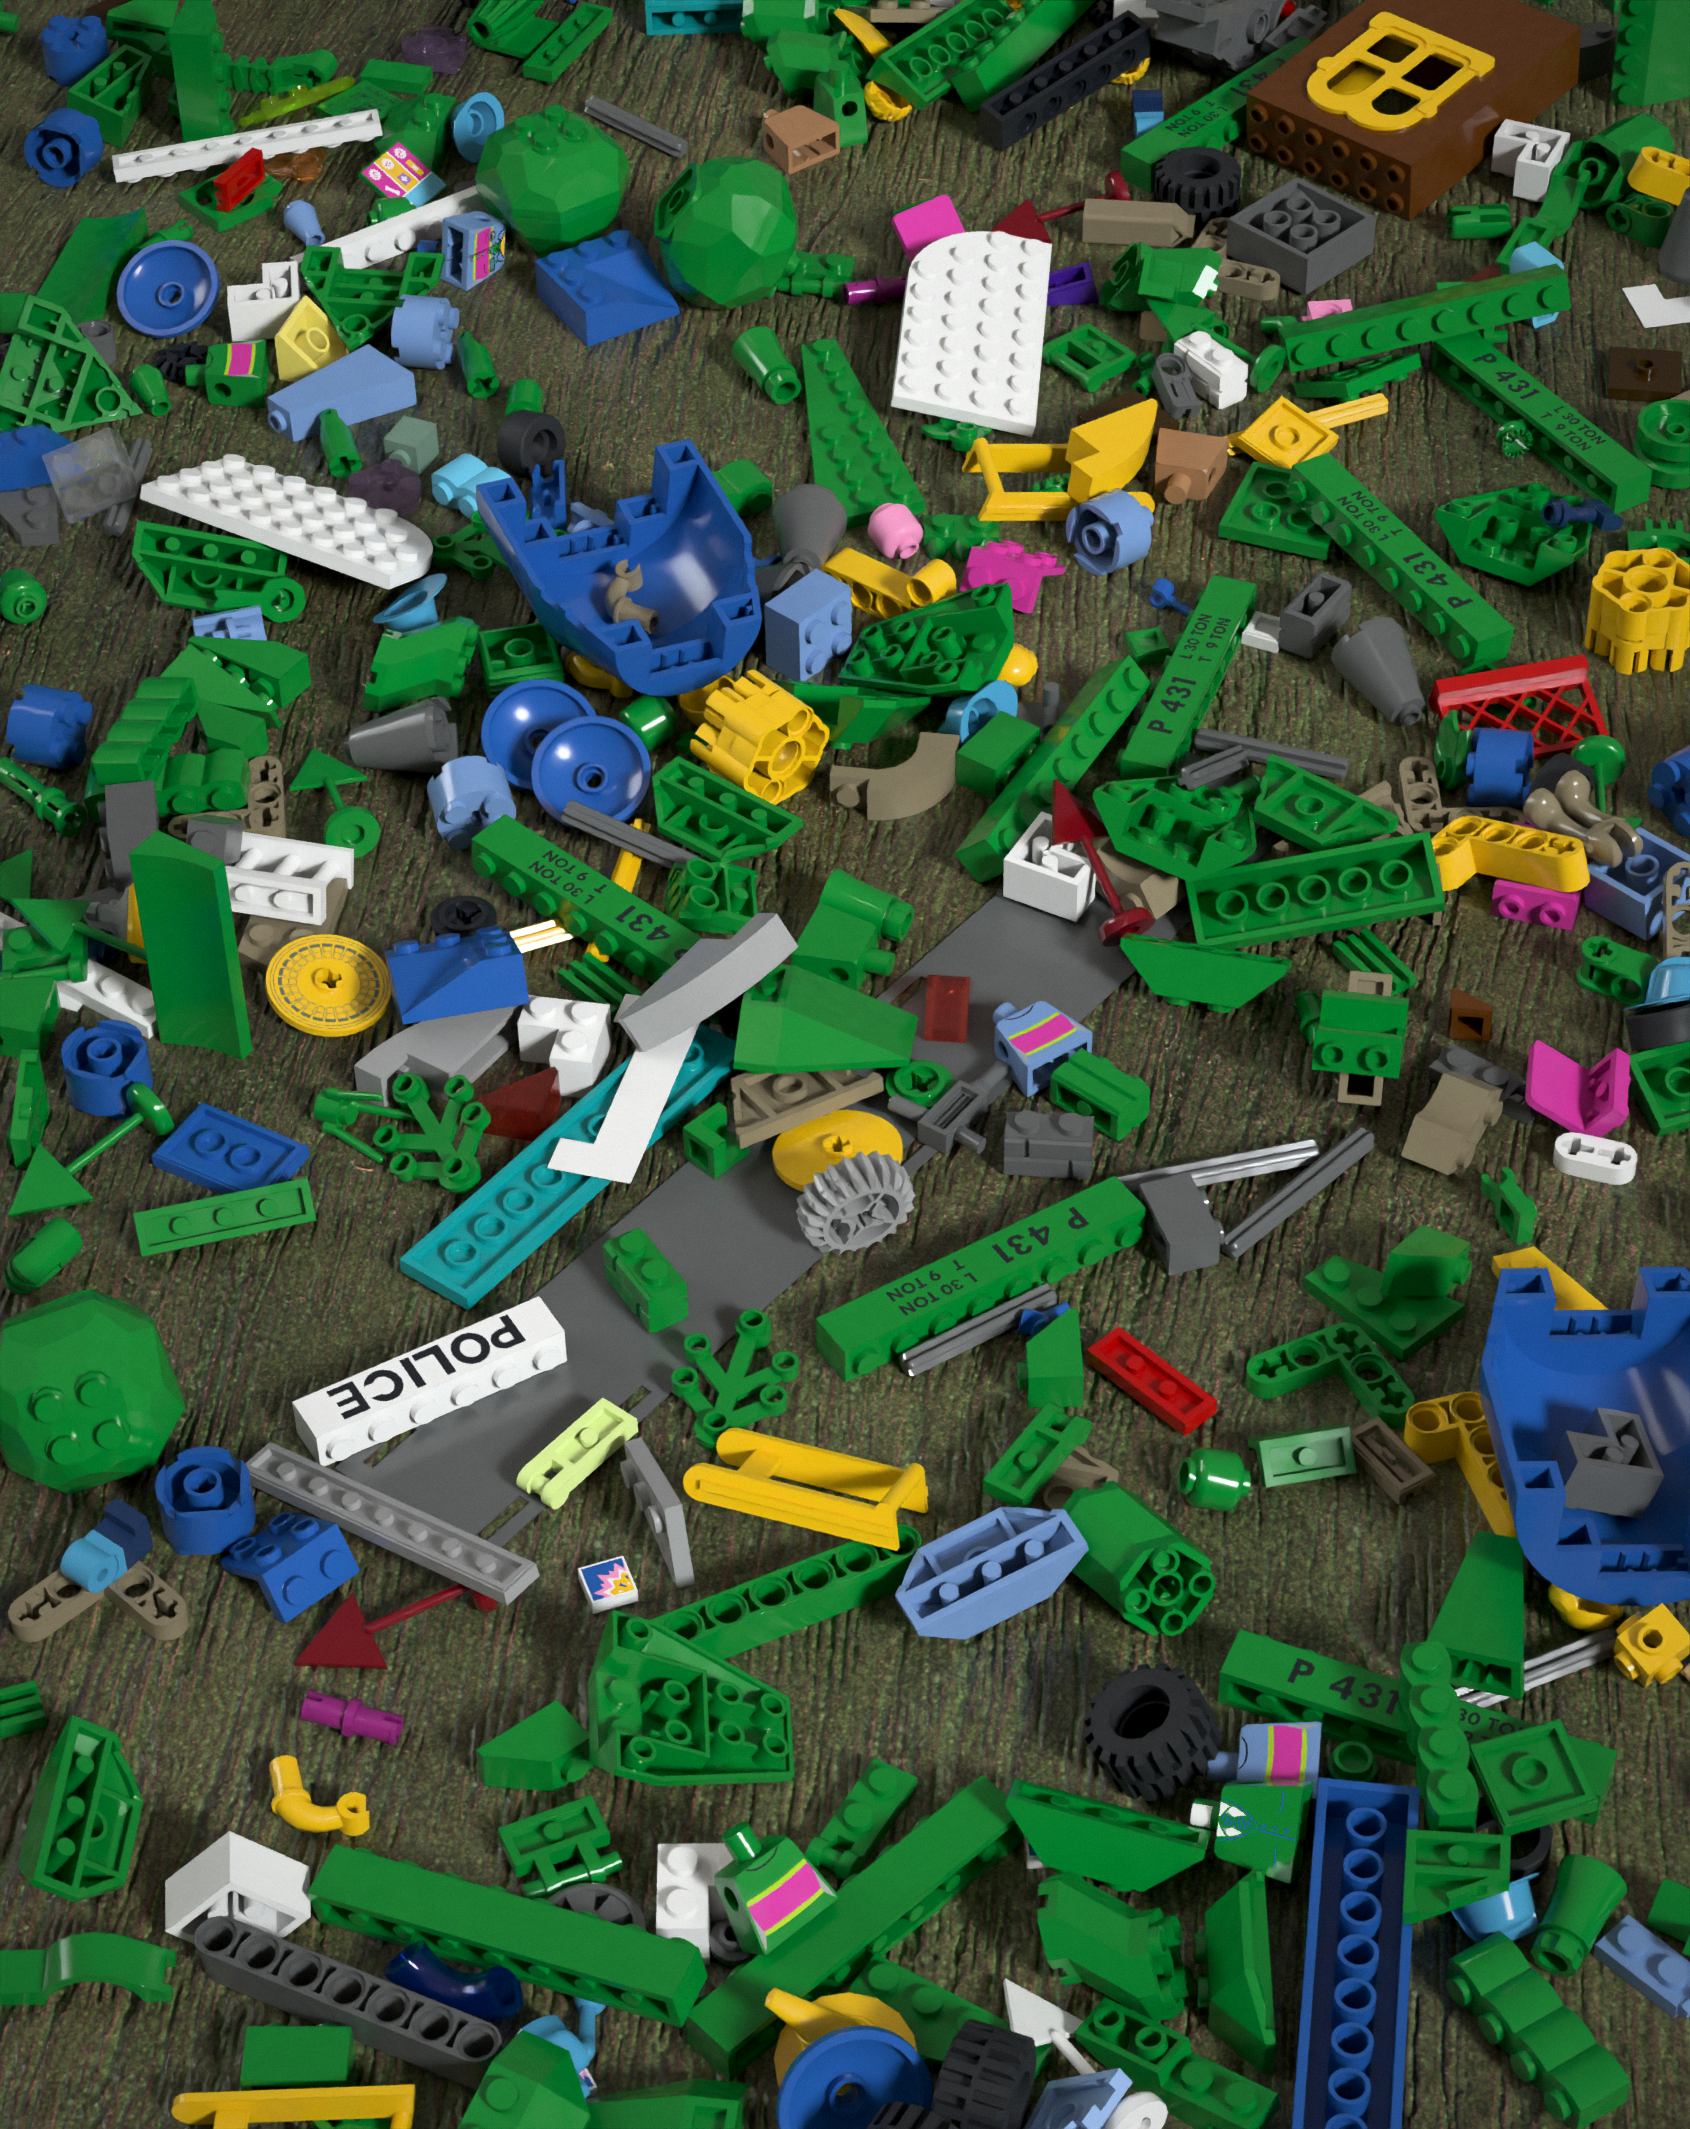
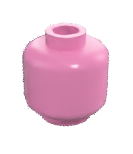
M886 503L878 507L871 514L868 536L886 558L901 557L906 559L915 554L919 549V543L923 537V528L904 504Z

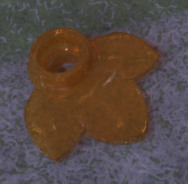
M322 146L309 148L306 152L298 154L291 152L280 153L274 156V162L265 164L264 168L271 175L293 177L300 182L309 183L322 175V163L326 160L327 154Z

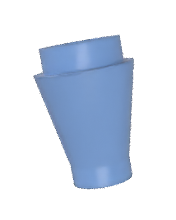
M303 200L291 202L283 212L286 228L302 240L306 246L322 245L325 241V236L321 231L314 207Z

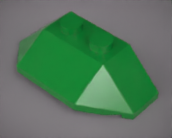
M430 93L421 94L393 107L382 127L383 135L378 136L374 142V150L378 155H381L399 140L437 174L454 141L450 135V119L452 112L461 102L452 96Z
M137 520L131 558L163 605L209 613H219L230 609L215 608L213 606V602L216 599L213 588L260 591L267 579L285 575L288 553L256 541Z
M680 756L674 758L652 776L658 832L715 862L720 861L721 863L731 864L750 861L778 848L804 826L803 819Z
M1130 932L1126 933L1120 941L1121 949L1155 995L1166 996L1165 1002L1180 1006H1189L1191 1001L1207 1003L1206 1009L1221 1013H1231L1232 1008L1238 1009L1282 978L1292 968L1293 961Z
M75 1715L68 1719L37 1783L17 1864L28 1884L74 1903L121 1889L125 1885L144 1802L132 1770L120 1751L122 1745L118 1734Z
M1016 1778L1005 1804L1007 1810L1044 1866L1055 1868L1058 1874L1070 1872L1079 1878L1088 1877L1103 1881L1107 1887L1119 1892H1131L1133 1890L1144 1892L1203 1860L1211 1834L1209 1830L1190 1827L1184 1823L1043 1785H1034L1031 1782Z
M1254 1869L1205 1912L1204 1933H1194L1195 1964H1204L1205 1976H1197L1196 1998L1197 2008H1207L1208 2030L1262 2074H1273L1276 2034L1264 1869Z
M522 2029L491 2062L457 2129H586L591 2120V2115L570 2052Z

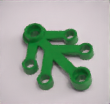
M478 510L471 514V524L454 535L440 534L431 539L433 545L431 563L436 567L449 568L458 565L470 572L473 578L484 580L493 575V563L506 569L509 575L513 577L490 535L479 541H471L479 534L488 533L482 523ZM526 510V520H531L530 512ZM554 529L557 536L567 534L564 530Z
M403 1073L399 1075L392 1085L393 1098L403 1110L414 1114L425 1134L399 1133L393 1125H384L375 1132L373 1141L382 1153L390 1155L397 1151H402L391 1160V1172L401 1182H409L413 1179L439 1180L444 1189L456 1194L471 1192L477 1187L481 1179L480 1163L474 1156L483 1130L491 1122V1114L480 1102H473L466 1106V1103L473 1097L474 1087L465 1076L455 1075L446 1082L444 1087L449 1101L440 1123L427 1103L431 1096V1090L425 1081L417 1074ZM462 1119L467 1128L459 1148L456 1150L452 1142ZM408 1152L437 1153L442 1162H417Z
M759 1309L745 1310L735 1322L737 1345L727 1373L724 1372L712 1356L711 1341L708 1336L702 1333H693L684 1340L685 1359L697 1366L718 1395L715 1407L700 1392L699 1375L695 1369L679 1367L671 1375L672 1392L676 1396L683 1398L697 1417L694 1423V1435L701 1446L710 1452H717V1440L725 1430L734 1427L743 1428L767 1416L783 1414L787 1409V1391L783 1387L774 1384L793 1381L799 1375L798 1356L790 1351H781L773 1356L771 1366L746 1376L755 1350L766 1347L771 1341V1321ZM694 1347H701V1348H703V1349H701V1350H693L692 1348H694ZM781 1365H789V1366H791V1367H790V1368H781L780 1366H781ZM685 1380L690 1381L691 1383L681 1384L679 1382ZM761 1391L760 1401L734 1411L738 1400ZM769 1399H778V1400H780V1401H778V1402H769L768 1400H769Z

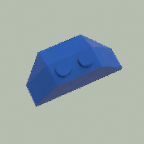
M42 423L0 430V492L92 476L85 449Z

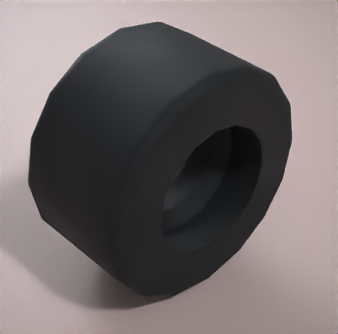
M523 409L511 413L503 422L498 432L496 443L497 456L502 467L511 474L532 478V469L536 464L540 466L541 477L546 478L553 474L554 460L563 459L566 447L565 432L560 421L552 415Z

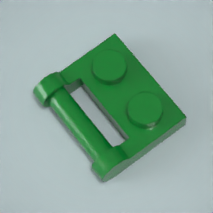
M1086 323L1045 344L1042 349V361L1050 366L1056 365L1080 381L1082 388L1090 393H1094L1101 387L1104 381L1134 367L1136 354L1090 323ZM1069 352L1091 368L1086 369L1067 356L1066 353Z
M83 917L80 922L87 924L86 920ZM32 925L3 930L2 971H0V979L55 977L56 982L71 980L72 983L86 982L88 979V936L75 931L60 956Z

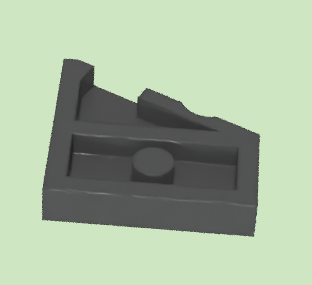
M37 487L31 490L0 493L1 524L7 531L14 533V538L22 547L60 544L59 496L57 487Z

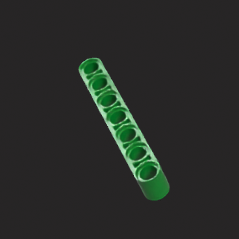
M897 1524L900 1546L898 1551L853 1540L653 1618L651 1621L658 1622L724 1660L896 1592L899 1586L902 1585L906 1571L917 1549L922 1547V1539L920 1533L915 1528L905 1524Z

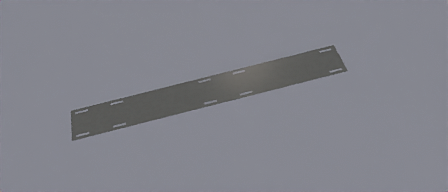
M1188 752L1177 775L1182 776L1181 769L1183 767L1198 762L1202 758ZM1231 773L1206 784V787L1213 790L1220 786L1228 788L1245 779ZM1254 801V802L1248 804V805L1253 806V814H1254V806H1255L1256 801ZM1095 808L1091 813L1104 824L1098 809ZM1254 822L1256 833L1262 826ZM1271 831L1257 844L1254 854L1243 862L1231 867L1256 863L1283 836ZM1180 878V880H1181V882H1182V884H1183V886H1184V888H1185V890H1186L1185 880H1183V879ZM1002 889L876 999L890 1004L920 977L929 981L925 987L899 1008L918 1016L910 1061L927 1060L942 1065L951 1073L955 1085L959 1080L969 1083L979 1079L997 1060L994 1052L996 1023L993 1021V1014L1003 1003L1009 1002L1021 1011L1038 1001H1045L1080 1023L1132 976L1137 969L1121 949L1120 944L1111 947L1102 945L1098 936L1099 928L1105 921L1115 915L1109 902L1096 890L1094 900L1079 920L1074 922L1004 897ZM1188 897L1155 920L1154 925L1141 935L1169 940L1176 936L1192 921ZM895 1067L851 1070V1073L865 1078L872 1072L880 1074L883 1077L884 1091L838 1110L863 1111L885 1119L899 1132L904 1150L918 1137V1123L887 1108L889 1098L887 1091H885V1082L888 1074ZM1008 1073L990 1091L988 1105L1014 1083ZM912 1082V1090L918 1089L921 1093L927 1092V1089H921ZM734 1121L727 1129L736 1135ZM780 1134L750 1145V1154L716 1179H713L688 1161L529 1299L531 1300L539 1296L564 1329L566 1362L557 1365L551 1370L543 1371L520 1381L510 1388L502 1389L481 1398L468 1406L458 1408L435 1418L427 1424L413 1428L416 1431L373 1468L363 1462L387 1441L349 1456L334 1469L344 1476L475 1536L518 1497H521L529 1503L487 1540L502 1548L547 1507L546 1504L541 1502L539 1494L536 1492L529 1494L516 1484L518 1474L527 1463L601 1398H605L619 1407L640 1387L645 1388L651 1393L629 1412L630 1415L637 1418L638 1423L642 1421L672 1393L671 1375L675 1369L691 1367L696 1371L698 1370L695 1364L688 1362L684 1357V1340L688 1335L702 1333L708 1336L711 1341V1354L713 1356L735 1336V1322L745 1310L759 1309L763 1311L825 1254L817 1246H813L810 1240L806 1239L798 1222L796 1210L799 1205L797 1198L804 1194V1192L786 1184L775 1171L772 1151L774 1143ZM925 1144L902 1165L909 1177L936 1154L938 1150ZM637 1227L644 1230L687 1283L688 1297L686 1300L688 1301L689 1316L685 1320L655 1334L647 1331L640 1322V1318L635 1316L605 1278L604 1264L606 1262L603 1258V1245L606 1241ZM694 1347V1348H692V1349H693V1350H701V1349H703V1348H701V1347ZM551 1471L546 1477L551 1480L557 1474Z

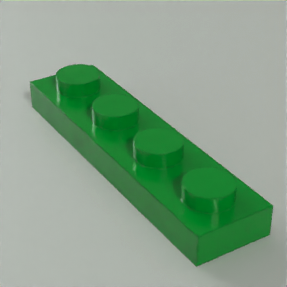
M583 2L523 64V76L537 79L544 83H553L613 20L612 8Z
M308 1177L132 1213L141 1257L317 1221Z

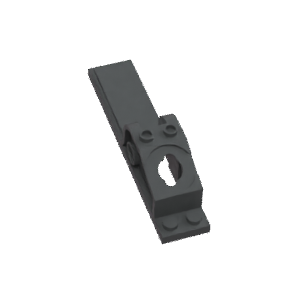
M1146 0L1145 7L1157 10V15L1159 16L1155 37L1163 44L1173 46L1175 48L1174 52L1181 57L1194 60L1193 64L1202 68H1212L1214 66L1222 69L1223 74L1235 77L1261 61L1267 55V53L1261 50L1263 41L1276 29L1280 12L1287 0Z

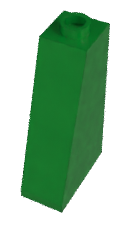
M1477 1530L1426 1642L1440 1641L1449 1653L1452 1664L1451 1685L1516 1699H1522L1524 1552L1518 1538Z

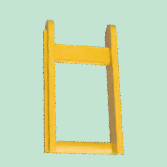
M985 438L976 439L965 456L966 460L962 466V471L983 473L989 494L978 515L979 521H1067L1070 511L1080 505L1067 492H1004L998 472H1071L1072 465L1065 460L1068 444H988ZM1127 492L1141 506L1148 507L1153 513L1155 504L1150 494L1146 492Z
M735 1427L725 1430L719 1436L716 1449L719 1457L725 1463L740 1467L737 1471L708 1463H697L687 1470L683 1478L684 1489L694 1500L898 1551L900 1548L896 1511L900 1507L925 1514L929 1511L925 1470L918 1463H912L907 1469H902ZM773 1475L879 1503L875 1506L769 1478Z
M415 2084L184 2093L174 2098L171 2113L177 2120L192 2125L214 2124L213 2129H248V2123L370 2118H392L390 2129H412L415 2111Z

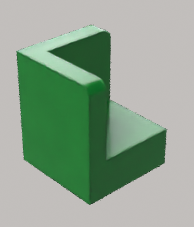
M1146 252L1138 290L1141 300L1146 302V298L1177 304L1184 270L1183 264L1181 262L1156 259L1153 253Z
M720 1102L683 1127L684 1158L713 1179L718 1178L750 1154V1146L741 1150L737 1147L736 1135L727 1129L726 1106Z

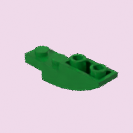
M1106 1997L1074 2032L1075 2039L1109 2070L1120 2068L1131 2079V2088L1137 2092L1149 2091L1154 2093L1166 2104L1168 2113L1195 2129H1263L1281 2108L1278 2093L1192 2052L1189 2037Z

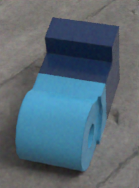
M1132 90L1131 123L1134 140L1164 122L1162 90Z
M117 1497L104 1508L105 1518L84 1538L77 1539L68 1547L60 1564V1570L64 1576L94 1594L101 1592L112 1582L118 1580L153 1548L147 1516Z

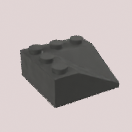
M1296 177L1228 219L1226 254L1242 263L1276 271L1280 275V282L1294 289L1296 292L1307 295L1373 253L1376 217Z

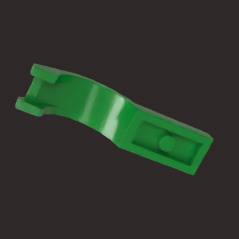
M1558 163L1551 174L1550 185L1540 211L1535 218L1523 217L1496 259L1495 272L1505 275L1510 274V260L1516 248L1535 241L1547 250L1555 237H1562L1567 232L1591 178V171L1584 170L1579 179L1565 176L1566 164Z
M101 1932L70 1935L53 1943L48 1949L0 1950V2006L46 2005L50 1995L64 1986L79 1982H104L119 1985L136 1993L144 2002H173V1988L171 1985L164 1984L166 1967H176L177 1965L176 1951L120 1934Z

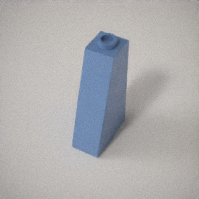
M367 344L267 397L268 422L276 433H280L290 441L296 442L320 434V413L325 409H335L339 418L348 426L413 406L417 403L414 373Z

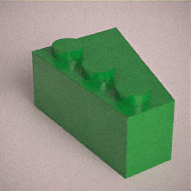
M124 44L67 91V108L77 110L86 116L94 117L99 123V132L102 140L123 149L152 89V56Z

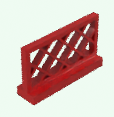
M1585 654L1435 680L1428 700L1432 713H1438L1440 722L1451 710L1461 709L1474 716L1467 728L1458 724L1460 732L1463 730H1473L1479 719L1497 729L1519 730L1510 725L1516 713L1535 722L1536 725L1531 731L1534 740V760L1553 757L1559 753L1571 754L1572 748L1580 740L1584 739L1582 736L1571 731L1578 720L1593 727L1596 735L1609 736L1587 677L1589 664ZM1579 689L1583 698L1580 708L1559 698L1563 691ZM1536 696L1549 704L1541 715L1524 706L1523 702L1525 699ZM1500 703L1512 711L1506 720L1503 721L1485 711L1488 705ZM1553 707L1573 716L1567 728L1547 718ZM1542 726L1561 738L1556 744L1547 745L1534 737Z

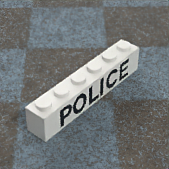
M538 1296L293 1401L297 1433L318 1464L327 1466L336 1461L344 1460L359 1451L388 1441L405 1431L422 1424H427L435 1418L458 1408L468 1406L481 1398L502 1389L510 1388L520 1381L543 1371L551 1370L557 1365L566 1362L564 1329Z

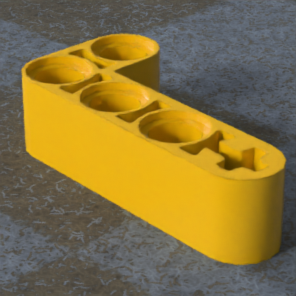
M1646 146L1642 148L1627 177V181L1631 187L1639 192L1679 206L1685 190L1690 187V160L1655 147Z
M845 547L830 557L821 569L824 573L851 587L852 606L882 620L956 595L955 573L946 562L940 559L930 561L915 575L910 576L856 550Z
M1469 815L1451 821L1431 839L1436 863H1439L1443 891L1453 890L1462 886L1475 873L1559 892H1575L1583 889L1590 882L1583 842L1574 837Z
M1471 1391L1461 1392L1412 1405L1407 1411L1403 1441L1425 1464L1456 1458L1494 1533L1518 1538L1482 1408L1480 1394Z

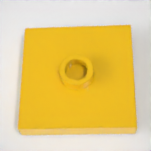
M1281 395L1238 436L1236 446L1260 463L1292 469V465L1328 453L1337 444L1339 436Z

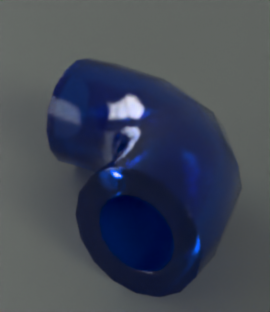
M424 1940L414 1942L398 1953L383 1971L388 1981L489 2023L502 2021L515 2015L520 2011L523 2004L521 1985L508 1968L494 1966L475 1974L461 1972L445 1964Z

